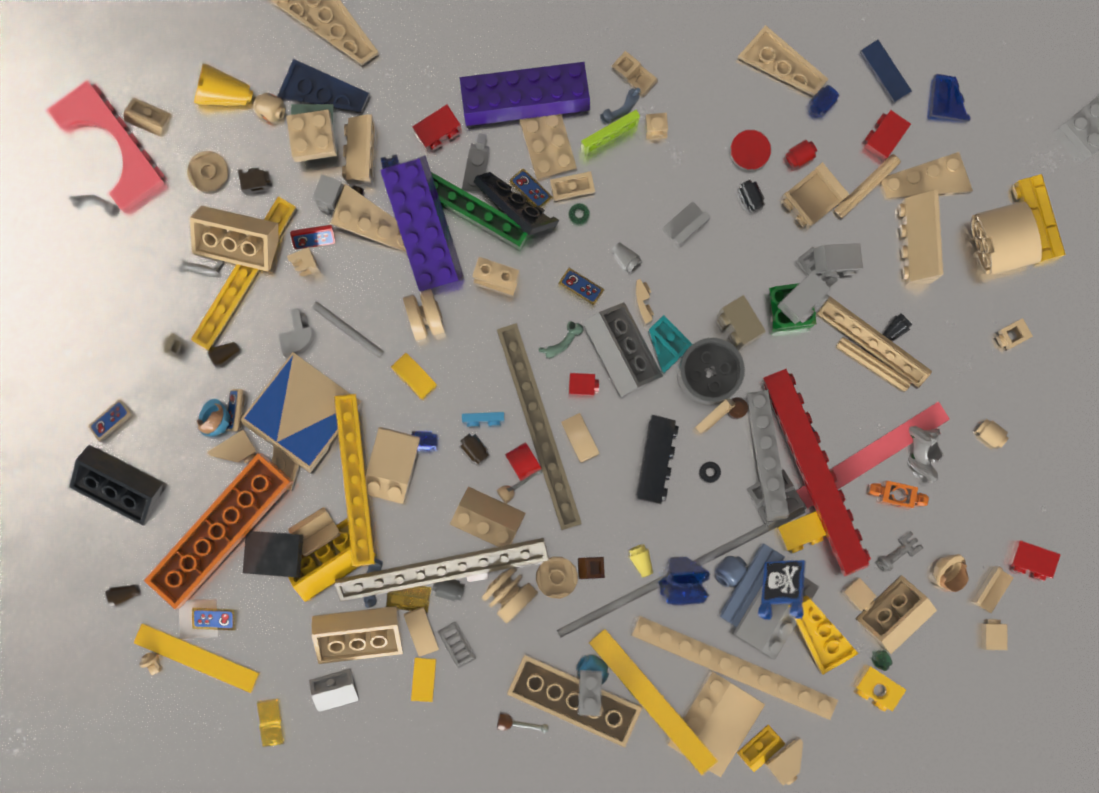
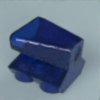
M672 557L668 562L667 575L658 582L661 586L660 593L665 596V602L668 604H703L709 597V593L702 584L709 580L710 573L688 557Z

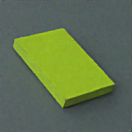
M637 109L581 140L583 154H589L638 126L640 115Z

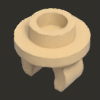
M149 652L141 657L142 661L139 663L141 668L147 667L151 675L159 672L160 667L157 663L159 659L158 653L153 654Z

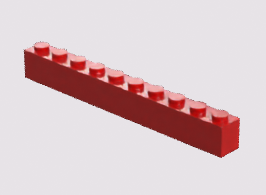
M786 368L763 377L762 384L765 390H768L770 403L843 576L867 568L870 565L868 561H871L867 549L862 548L860 543L862 541L861 533L858 529H854L852 524L854 517L851 510H846L843 503L846 501L844 493L841 489H837L835 484L837 477L833 470H829L827 453L825 450L821 451L818 444L821 443L817 431L813 432L810 425L813 423L809 412H805L803 409L804 399L801 393H797L794 385H796L793 374H789Z

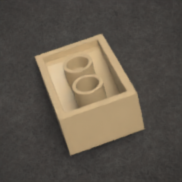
M383 427L378 428L365 477L367 495L401 504L404 503L410 485L420 437Z

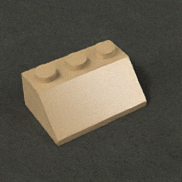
M371 114L348 118V124L344 125V137H347V145H343V157H346V165L342 166V178H345L347 184L372 185L375 121Z
M468 486L450 525L500 547L512 544L526 513Z
M901 575L874 601L875 604L867 611L864 610L856 620L885 650L892 654L937 610L927 596Z

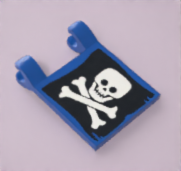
M804 560L765 562L762 599L758 610L759 617H763L764 620H770L772 618L771 604L792 603L790 607L791 616H794L796 619L803 617Z

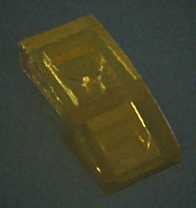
M279 698L257 701L262 746L284 744Z

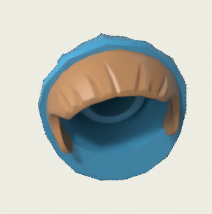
M216 398L211 399L202 407L199 419L197 420L198 429L202 435L217 436L224 433L229 426L230 415L221 401Z

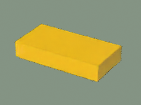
M415 657L411 701L433 702L436 659Z

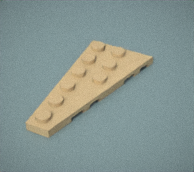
M269 0L362 66L379 54L340 0Z

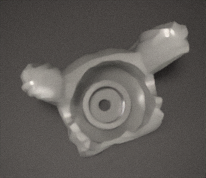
M911 426L909 433L913 438L914 449L909 463L917 473L928 478L929 482L934 483L938 480V473L931 465V461L940 462L944 456L938 444V437L941 436L940 429L923 430L917 426Z

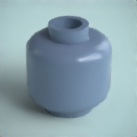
M727 556L717 566L716 578L725 587H736L747 571L745 567L747 564L739 556Z

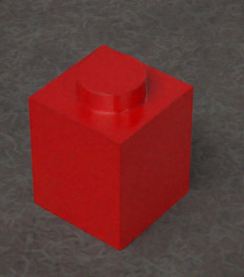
M570 373L569 396L594 397L595 392H599V379H595V374Z

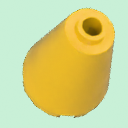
M202 64L194 104L246 106V102L251 103L253 90H250L249 84L209 64Z

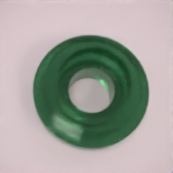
M577 203L570 208L569 218L573 223L584 224L589 219L590 212L586 205ZM577 211L583 212L581 218L576 217L575 213Z
M885 650L874 653L873 662L878 669L887 671L889 666L892 665L890 655Z

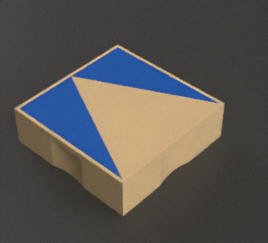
M292 352L243 415L241 421L244 426L265 441L277 446L288 458L311 473L328 451L334 438L338 435L334 396L349 395L350 393ZM357 399V408L359 410L361 401Z

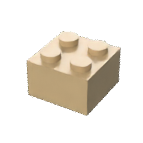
M329 110L286 116L291 154L295 162L337 156Z

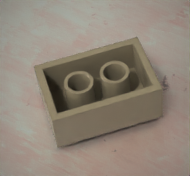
M744 295L722 307L717 314L718 319L716 322L722 331L726 330L729 335L727 338L728 342L735 346L738 351L761 338L766 332Z

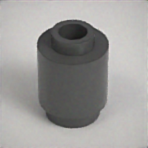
M455 579L434 583L432 591L436 592L435 596L451 601H460L465 584Z

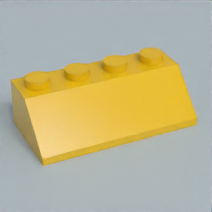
M347 518L336 525L340 536L306 557L302 554L300 578L288 577L293 588L304 602L334 584L335 579L343 578L359 567H353Z

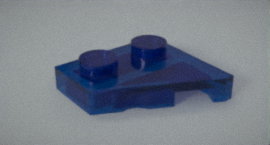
M942 74L933 75L929 116L969 122L971 117L970 114L967 115L963 103L965 100L959 91L957 78Z

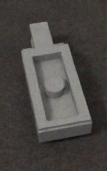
M478 133L476 144L471 143L462 190L483 194L473 181L477 175L487 173L490 147L485 146L486 134Z

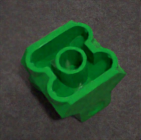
M800 283L769 288L773 314L772 332L811 328L817 324L814 307L812 308L814 313L803 323L798 321L796 324L777 307Z

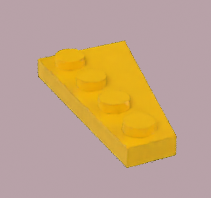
M807 595L804 596L802 599L803 617L794 619L818 670L823 675L859 653Z

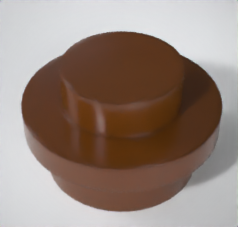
M732 398L735 406L728 414L733 418H742L748 411V404L743 398Z

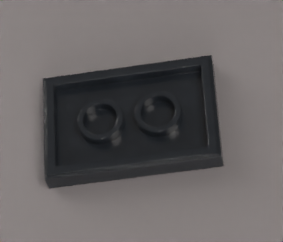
M249 531L245 536L243 573L300 578L303 535Z

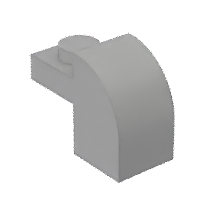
M299 308L290 310L294 331L278 334L283 356H289L292 352L295 354L301 353L312 343L314 330L312 327L304 328V325H307V318L305 312L301 313Z

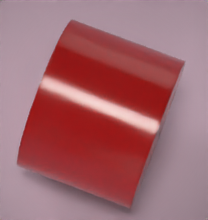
M526 442L505 454L520 481L542 469Z

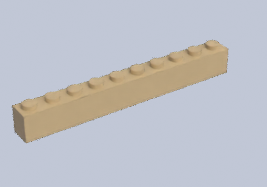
M638 616L631 633L633 637L826 719H831L838 700L642 616Z

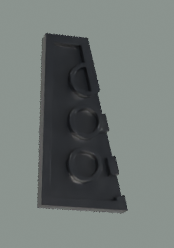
M487 172L475 177L473 182L528 235L557 226L559 220L556 217L549 218L544 214L545 210L538 205L534 207L529 204L526 196L512 192V187L493 173Z

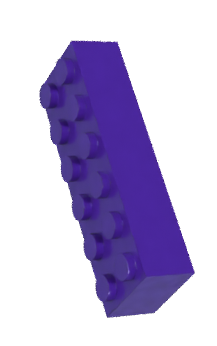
M585 62L459 77L466 126L590 111V96Z
M426 155L381 169L380 172L419 292L459 281L464 277Z

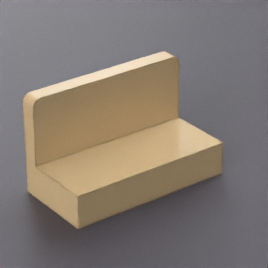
M325 507L288 529L290 534L303 535L302 554L305 557L340 536L333 518Z
M1000 566L993 567L972 600L974 604L988 613L993 612L1013 580V577L1004 572Z

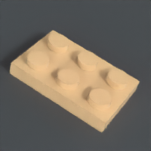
M561 114L520 120L537 181L577 170Z

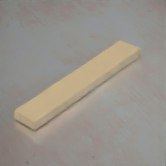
M831 296L817 312L818 315L860 346L910 380L916 387L919 388L932 373V370Z

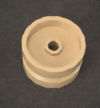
M431 289L421 291V306H419L417 298L413 294L403 297L416 342L427 339L428 334L425 325H429L430 331L434 336L445 333L441 322L443 318L438 302L434 299Z

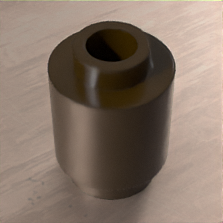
M469 433L460 440L462 445L459 448L471 463L474 462L478 465L490 455L487 452V447L476 434L471 436Z

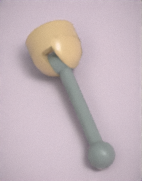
M542 469L512 487L508 485L501 486L496 491L503 502L507 504L513 499L515 489L535 475L542 474L543 471Z

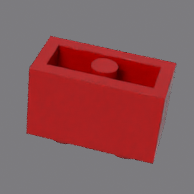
M448 104L412 126L414 133L426 151L438 149L442 145V141L447 138L450 140L460 134L459 130L462 129L461 124Z
M892 110L887 115L885 113L881 115L876 122L879 127L876 131L871 129L864 139L867 141L864 148L883 161L889 157L911 125V123Z
M1017 540L1015 541L1008 565L1013 566V571L1022 574L1028 571L1034 573V578L1045 581L1046 578L1054 577L1061 554Z

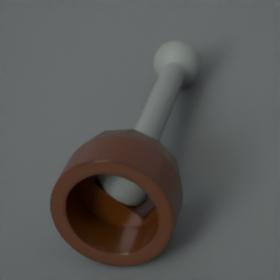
M499 713L497 730L506 731L512 726L537 729L543 733L549 730L546 724L539 726L514 722L510 715Z

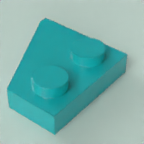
M665 315L648 330L663 373L693 345Z

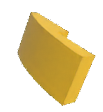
M404 353L390 366L420 399H423L437 385L407 353Z

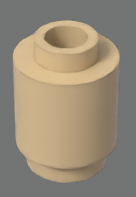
M987 418L976 430L980 434L979 437L993 448L997 446L1002 448L1009 439L1006 436L1008 431L995 421H990Z

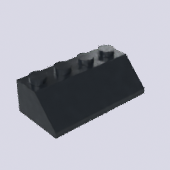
M657 415L650 416L636 501L661 505L662 500L666 501L668 488H664L665 480H670L672 469L668 467L669 459H673L675 452L672 440L677 438L679 426L675 425L676 420Z
M89 444L76 459L69 488L144 526L153 510L163 486V482Z

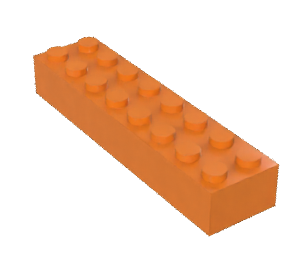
M258 453L145 578L144 582L174 609L181 608L294 481L263 453Z

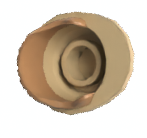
M960 554L948 555L936 562L933 573L940 588H945L950 592H958L966 586L969 577L966 570V561Z

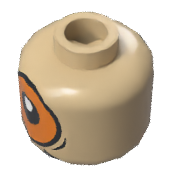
M265 92L262 95H258L253 103L256 116L267 122L274 123L285 115L286 109L284 108L283 99L271 93Z

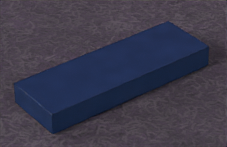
M879 39L860 51L893 103H896L912 92Z

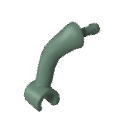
M573 321L568 322L567 329L569 332L560 343L548 346L547 349L540 347L539 352L546 353L547 358L561 353L568 348L575 335H580L583 332V326L580 323L575 324Z

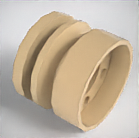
M514 567L502 572L487 587L484 595L481 597L484 601L491 595L495 598L488 605L490 608L498 603L502 605L497 615L506 624L538 594V591L530 583L525 584L521 588L518 586L523 577L521 574L513 581L511 576L517 571Z

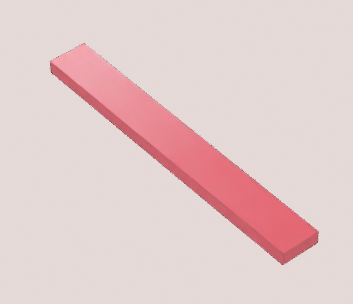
M939 402L933 404L831 468L830 470H833L837 477V482H835L837 489H840L912 444L913 438L909 433L911 426H917L923 430H932L950 420ZM805 485L796 490L806 509L813 506Z

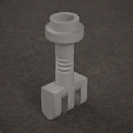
M911 531L899 539L902 546L888 557L882 555L879 558L877 564L882 571H891L893 569L892 564L907 552L912 557L924 548L921 544L915 549L912 547L918 540L917 538L912 539L910 542L907 540L913 535Z

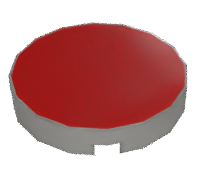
M746 129L739 132L733 138L730 145L731 159L739 169L745 171L759 170L765 166L771 156V143L768 137L755 129Z

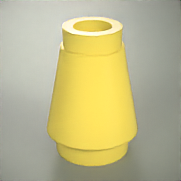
M644 544L631 548L629 550V558L641 576L646 577L653 574L649 549Z

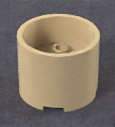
M1022 201L972 215L971 232L972 237H975L978 250L976 254L986 274L995 275L1041 261L1042 247L1039 230L1034 215L1026 202Z

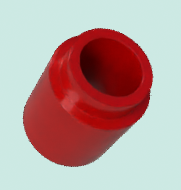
M805 139L790 148L785 157L793 169L795 167L799 168L816 158L817 148L812 141L808 142Z

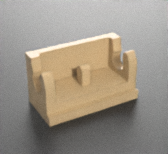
M309 247L287 256L293 267H296L295 271L306 270L301 272L300 276L305 277L315 272L317 274L321 273L314 254Z

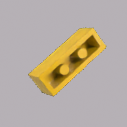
M816 511L776 527L785 551L791 550L792 553L804 549L803 545L808 542L814 545L823 541L822 537L826 535Z

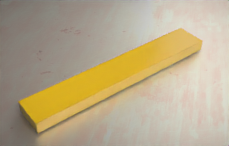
M144 623L141 624L133 642L249 693L252 692L260 674Z

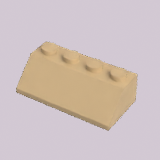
M202 205L190 217L192 254L264 271L270 270L279 242L278 223Z
M397 606L312 616V639L318 664L403 654Z

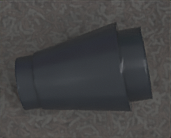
M900 313L898 316H894L882 335L894 341L908 332L913 324Z

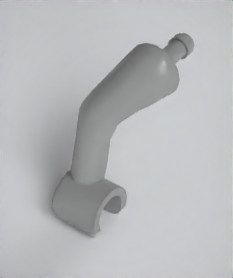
M97 195L68 196V199L72 201V206L76 208L88 204H97L104 208V213L113 217L118 210V206Z
M179 257L178 259L182 261V265L180 267L173 265V267L179 272L191 270L206 275L219 276L220 273L217 270L223 264V261L218 260V263L212 269L205 265L186 262Z

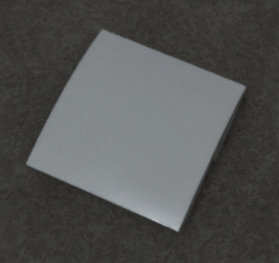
M783 469L782 476L789 511L788 518L806 508L793 483ZM760 482L747 488L768 529L786 520L767 522Z

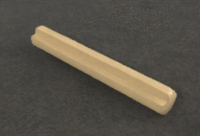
M894 154L889 156L835 208V213L840 218H844L901 163L900 159Z
M845 337L841 338L838 342L837 347L901 390L907 391L910 387V380Z

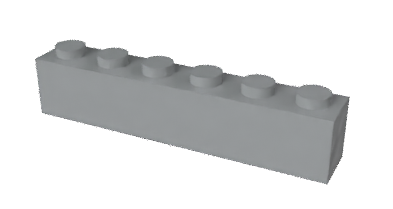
M768 390L750 392L746 395L766 521L788 519L789 511Z

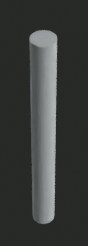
M316 301L312 308L378 358L381 357L384 352L382 349Z

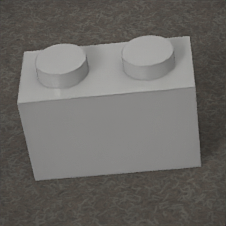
M321 174L312 196L318 209L330 213V210L334 211L343 187L341 181Z
M860 243L822 245L813 249L816 274L824 273L825 277H830L842 272L843 276L854 275L856 270L863 269Z
M580 670L578 715L600 716L602 671Z

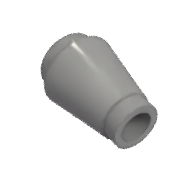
M621 242L612 249V252L625 271L633 273L643 262L640 259V255Z

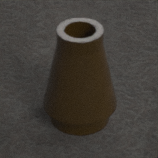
M233 341L210 348L211 350L207 352V355L214 367L218 365L221 367L239 353L240 350L236 342Z
M134 584L109 587V590L105 591L109 607L115 606V608L138 596Z

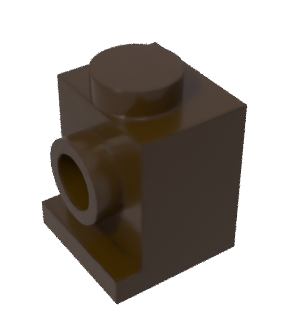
M259 167L250 168L246 173L242 169L238 170L241 191L244 194L269 189L268 183H271L269 170H260Z

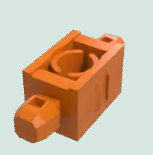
M884 481L883 486L877 483L870 484L868 493L877 497L881 495L879 502L912 509L915 503L918 506H926L929 501V497L926 494H917L918 487L899 482ZM900 489L903 491V495H908V497L898 501L890 492Z

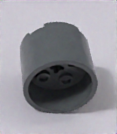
M720 338L699 340L691 345L681 358L677 370L678 382L683 393L693 402L706 406L720 404L729 399L740 388L745 375L743 358L737 348L726 340ZM710 368H712L715 377L711 376L710 378H707V372L705 371V369L709 370Z

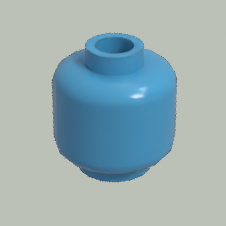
M595 655L582 657L576 667L579 679L580 670L602 671V684L605 683L609 676V673H607L608 665Z

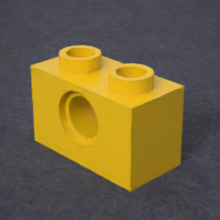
M869 665L866 666L854 685L858 689V695L866 700L869 697L876 701L874 705L884 712L887 709L893 711L906 691L905 688ZM878 684H881L884 688V692L880 696L874 694V687Z

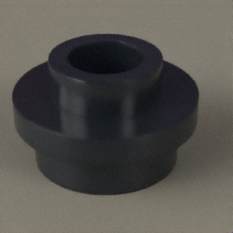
M706 462L700 468V477L705 482L713 483L721 475V469L715 462ZM708 468L714 470L713 476L706 474Z

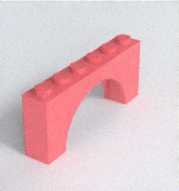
M87 80L48 108L47 111L63 131L74 125L91 124L107 130L114 136L121 149L123 169L118 183L109 192V195L118 207L126 213L165 184L162 180L164 174L158 166L153 168L149 161L152 158L145 149L142 151L139 149L137 144L140 142L133 133L128 134L124 129L127 125L120 116L116 118L112 113L115 109L108 100L104 102L100 97L103 93L96 83L91 85Z

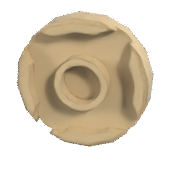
M213 151L199 152L192 157L187 167L188 180L200 192H217L228 181V164L221 155Z
M563 557L548 558V561L540 564L536 572V582L544 595L560 599L574 591L578 582V573L575 566L569 560Z

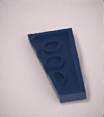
M293 59L277 96L312 104H333L334 108L362 112L370 93Z

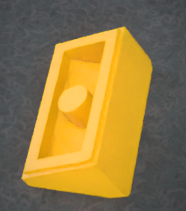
M768 725L739 750L737 754L755 772L777 753L785 743Z

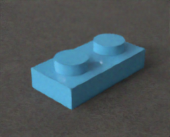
M504 412L462 414V423H467V427H479V423L487 422L488 426H501L500 422H505Z

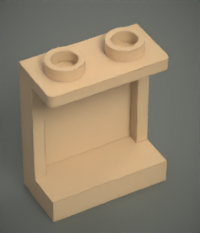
M822 162L809 175L783 194L782 203L787 210H792L797 215L795 218L802 227L806 226L809 229L845 200L849 193Z
M478 257L472 275L475 278L473 283L514 296L520 272L506 265Z

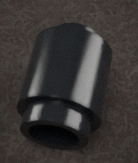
M750 179L740 184L741 188L738 190V193L745 207L749 208L750 212L765 206L763 201L765 198L757 181L752 182Z

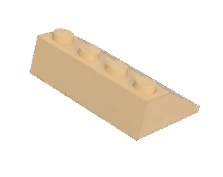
M938 190L907 197L902 201V204H899V216L903 217L900 235L904 237V246L901 247L902 258H905L906 266H903V279H906L907 284L933 283L943 275Z
M713 671L709 672L682 719L718 760L709 771L721 778L765 704ZM669 738L666 744L684 755Z

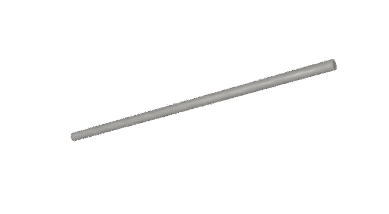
M803 510L769 529L764 524L558 629L557 632L561 638L806 512Z

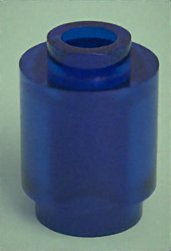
M827 85L825 88L822 87L809 101L810 111L816 116H825L837 103L839 93L830 85Z
M412 431L411 435L420 437L417 452L431 453L432 451H437L438 434H432V431Z

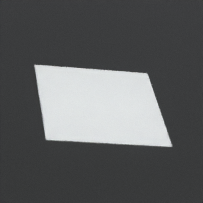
M217 599L187 600L179 608L180 639L218 637V628L196 627L194 625V611H217Z

